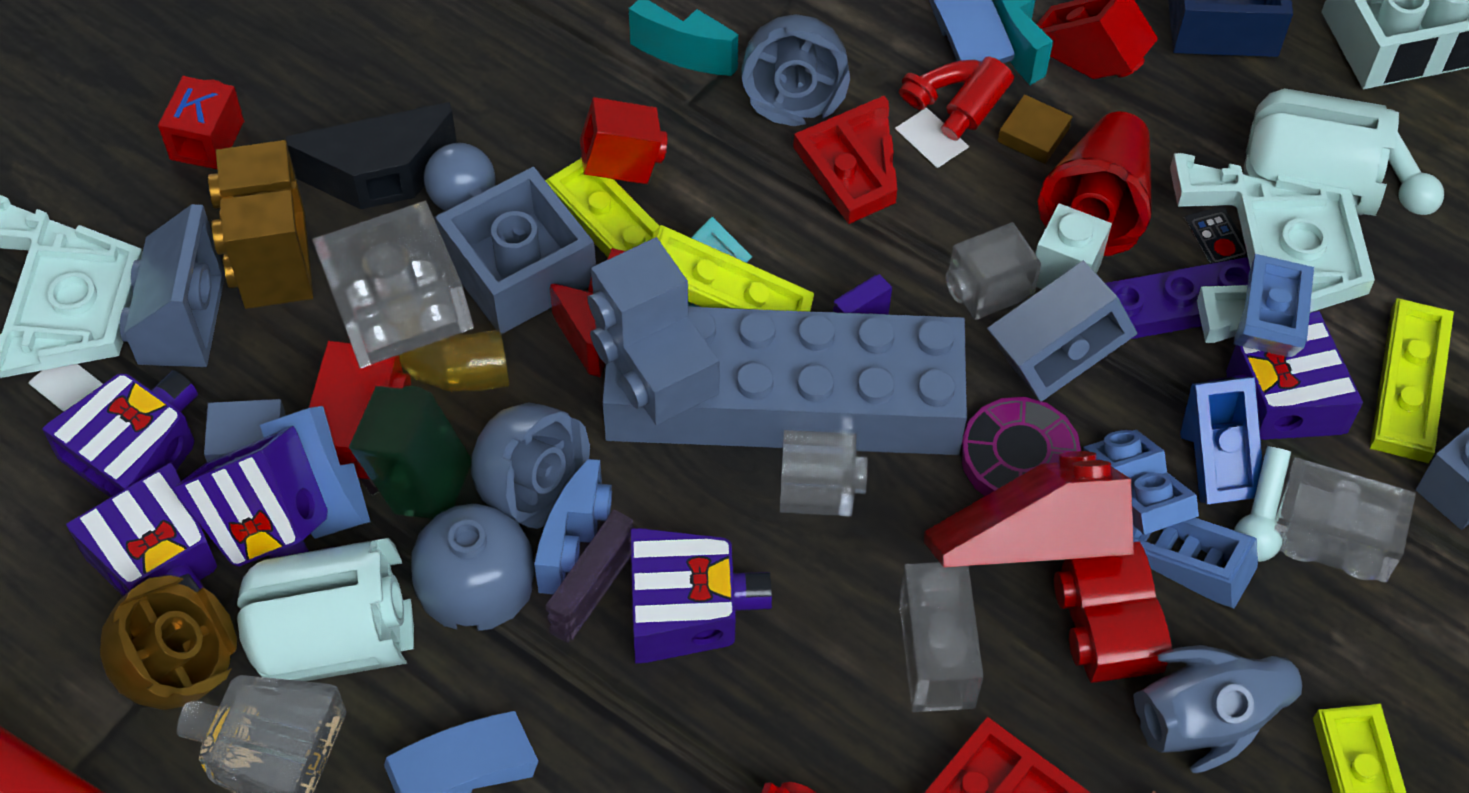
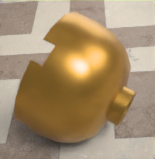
M172 575L148 578L118 601L102 627L100 657L106 676L120 694L136 704L168 710L197 702L227 679L231 669L227 670L230 665V655L237 649V636L230 615L215 595L202 587L198 592H195L188 586L178 584L184 578Z

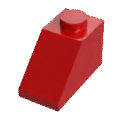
M1074 0L1051 6L1036 23L1053 40L1050 57L1092 79L1117 75V77L1121 78L1134 73L1144 64V56L1158 40L1135 0Z

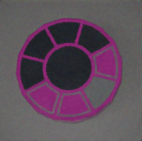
M1028 397L1001 398L981 407L968 421L961 445V459L963 471L973 487L986 496L1040 464L1058 463L1059 454L1081 451L1078 433L1066 415L1046 402H1040Z

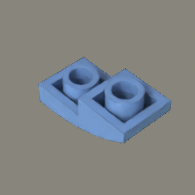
M929 0L942 36L947 35L957 61H982L986 56L996 58L1002 63L1013 60L1014 50L992 0Z
M323 406L307 408L260 425L264 438L291 426H294L299 435L328 509L327 519L311 533L314 539L370 522L354 463L340 465Z
M1137 429L1133 431H1115L1108 434L1103 441L1083 447L1084 451L1095 452L1097 460L1111 462L1112 467L1131 478L1133 525L1143 535L1199 516L1197 495L1167 472L1164 450Z
M588 459L564 487L551 510L538 545L534 564L539 593L563 595L566 572L576 573L578 569L580 542L595 543L598 520L609 521L612 485L602 484L600 460Z
M512 711L470 721L426 737L386 757L384 767L395 793H471L472 789L533 777L538 759L516 712Z

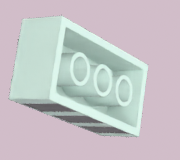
M1469 0L1325 1L1322 14L1363 89L1469 68Z

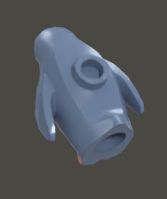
M1197 645L1179 647L1160 653L1158 661L1169 663L1182 662L1186 663L1187 666L1153 682L1146 688L1134 693L1133 696L1136 713L1141 721V730L1148 746L1152 749L1164 753L1211 747L1210 752L1190 767L1192 773H1200L1220 766L1242 752L1268 721L1281 709L1291 705L1301 695L1303 685L1298 668L1287 658L1271 656L1264 659H1249L1223 649Z

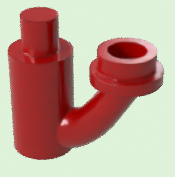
M986 56L982 61L960 60L938 67L921 76L907 73L902 79L903 85L899 89V94L910 106L918 110H924L927 105H933L938 99L936 89L958 82H965L947 105L946 109L950 116L941 126V131L948 138L958 141L966 129L976 130L1012 84L1014 75L1004 63L993 57Z

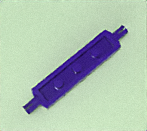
M1248 257L1105 284L1117 295L1138 333L1131 338L1135 339L1202 326L1197 304L1201 287L1248 285L1250 264Z

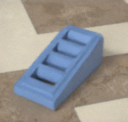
M1192 518L1163 528L1164 531L1154 545L1146 542L1151 533L1143 535L1133 525V542L1140 541L1152 570L1216 603L1233 609L1236 607L1258 566L1257 538L1198 518ZM1178 538L1184 540L1185 542L1179 552L1171 550ZM1201 550L1208 553L1204 561L1196 559ZM1226 562L1225 568H1222V564Z

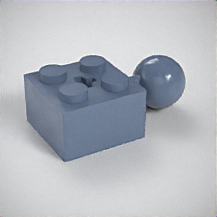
M466 143L448 144L438 149L430 157L424 172V185L428 196L436 206L445 211L435 216L442 258L497 332L501 335L551 308V284H559L579 290L589 288L592 277L591 267L596 266L594 242L533 166L495 186L496 176L493 164L482 150Z

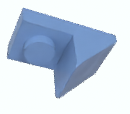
M1255 254L1249 271L1245 307L1234 338V344L1285 357H1293L1304 349L1308 336L1314 267Z

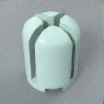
M1285 88L1269 93L1258 105L1247 144L1244 175L1271 181H1277L1278 175L1348 189L1352 192L1358 215L1376 216L1387 186L1382 181L1386 172L1390 149L1395 150L1399 112L1387 109L1385 105Z
M389 538L265 559L251 567L243 577L239 590L237 606L241 610L238 613L237 621L240 642L249 662L265 680L279 685H287L407 664L401 651L414 648V622L411 599L403 600L398 580L391 570V565L402 564L395 544Z

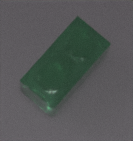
M376 386L349 445V449L394 514L433 519L436 515L454 507L472 463V458L432 393L416 386H405L402 389Z

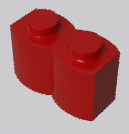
M1140 541L1133 542V555L1065 559L1061 571L1056 572L1054 575V588L1058 605L1061 609H1069L1071 618L1076 626L1070 628L1069 631L1072 659L1076 666L1084 665L1090 683L1164 673L1169 663L1158 661V655L1171 650L1172 645L1163 610L1156 598L1149 561Z

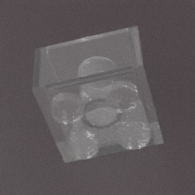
M426 200L312 239L360 368L474 328L461 280Z

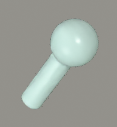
M1397 133L1395 150L1390 149L1388 161L1402 183L1398 193L1399 200L1412 213L1420 215L1434 213L1443 202V186L1435 176L1420 171L1400 134Z
M1270 446L1266 448L1251 514L1243 517L1234 529V531L1257 538L1258 562L1274 557L1279 552L1283 542L1282 530L1275 521L1291 451Z

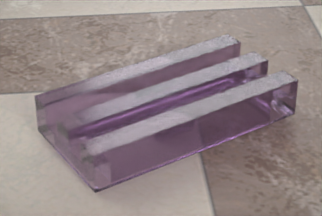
M613 510L548 601L546 611L550 613L547 616L548 622L551 624L549 627L550 634L569 643L570 640L573 641L631 557V529H634L631 518Z

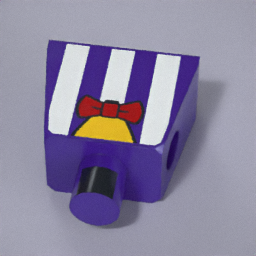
M1320 311L1310 313L1305 347L1295 356L1285 357L1236 345L1226 369L1227 377L1211 380L1219 381L1250 376L1255 377L1260 440L1347 434L1363 404L1361 396Z
M174 370L152 390H149L128 374H117L51 420L42 430L59 461L111 498L170 462L175 470L179 468L193 449L195 442L186 418L181 411L198 396V392L187 378Z
M294 426L206 462L173 487L178 497L227 560L238 567L265 556H269L271 559L310 552L303 540L327 519L328 509Z
M171 462L66 523L86 561L122 596H125L130 590L148 578L169 575L184 578L178 584L188 586L195 592H198L202 587L204 588L200 580L213 573L217 568L216 561L199 522L173 489L181 481Z
M641 528L631 529L635 664L728 647L735 643V611L772 608L770 572L733 573L732 544L728 539Z

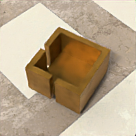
M286 140L217 149L218 173L208 175V184L214 209L221 208L219 211L220 219L212 220V234L217 254H223L224 272L228 287L239 288L245 309L314 299L305 212Z

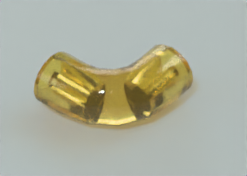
M416 284L395 286L383 292L378 298L377 308L380 328L388 348L398 349L401 366L416 380L446 391H483L509 386L500 329L474 334H456L446 330L438 320L435 296L425 286Z

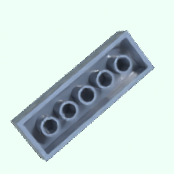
M688 307V317L720 361L719 394L658 425H655L643 406L638 409L632 406L621 385L620 376L622 374L613 361L606 364L603 394L606 441L943 455L960 454L967 419L965 318Z

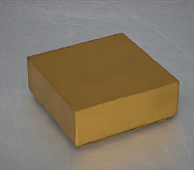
M1024 94L1001 127L998 142L1046 164L1070 129L1073 116Z

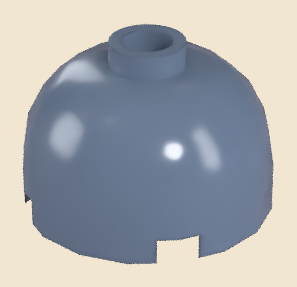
M798 14L775 18L760 27L748 42L742 64L743 87L750 97V104L756 112L772 122L790 126L805 125L806 121L803 118H815L822 114V118H825L832 114L845 99L850 82L846 49L833 28L817 18Z
M528 402L501 410L488 421L478 436L472 453L471 476L476 491L489 507L502 511L518 523L536 529L544 527L562 490L579 468L589 459L590 443L586 428L580 420L570 417L567 412L541 404Z
M480 504L458 505L436 515L419 533L411 554L412 583L415 595L425 612L445 627L457 629L456 624L462 626L477 625L478 631L493 629L514 618L530 599L533 590L532 582L535 576L532 546L518 522L496 508Z

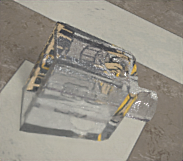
M239 675L230 681L220 706L201 701L185 703L178 719L177 734L179 737L203 743L199 752V761L208 778L215 784L233 793H314L347 712L337 686L325 683Z

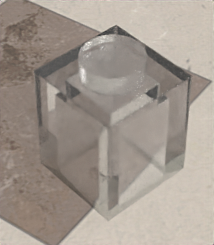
M1014 222L953 245L950 268L946 273V282L954 300L958 303L963 302L974 320H977L1035 295L1041 262Z
M784 430L780 512L852 516L854 493L865 494L867 484V458L856 457L857 434Z

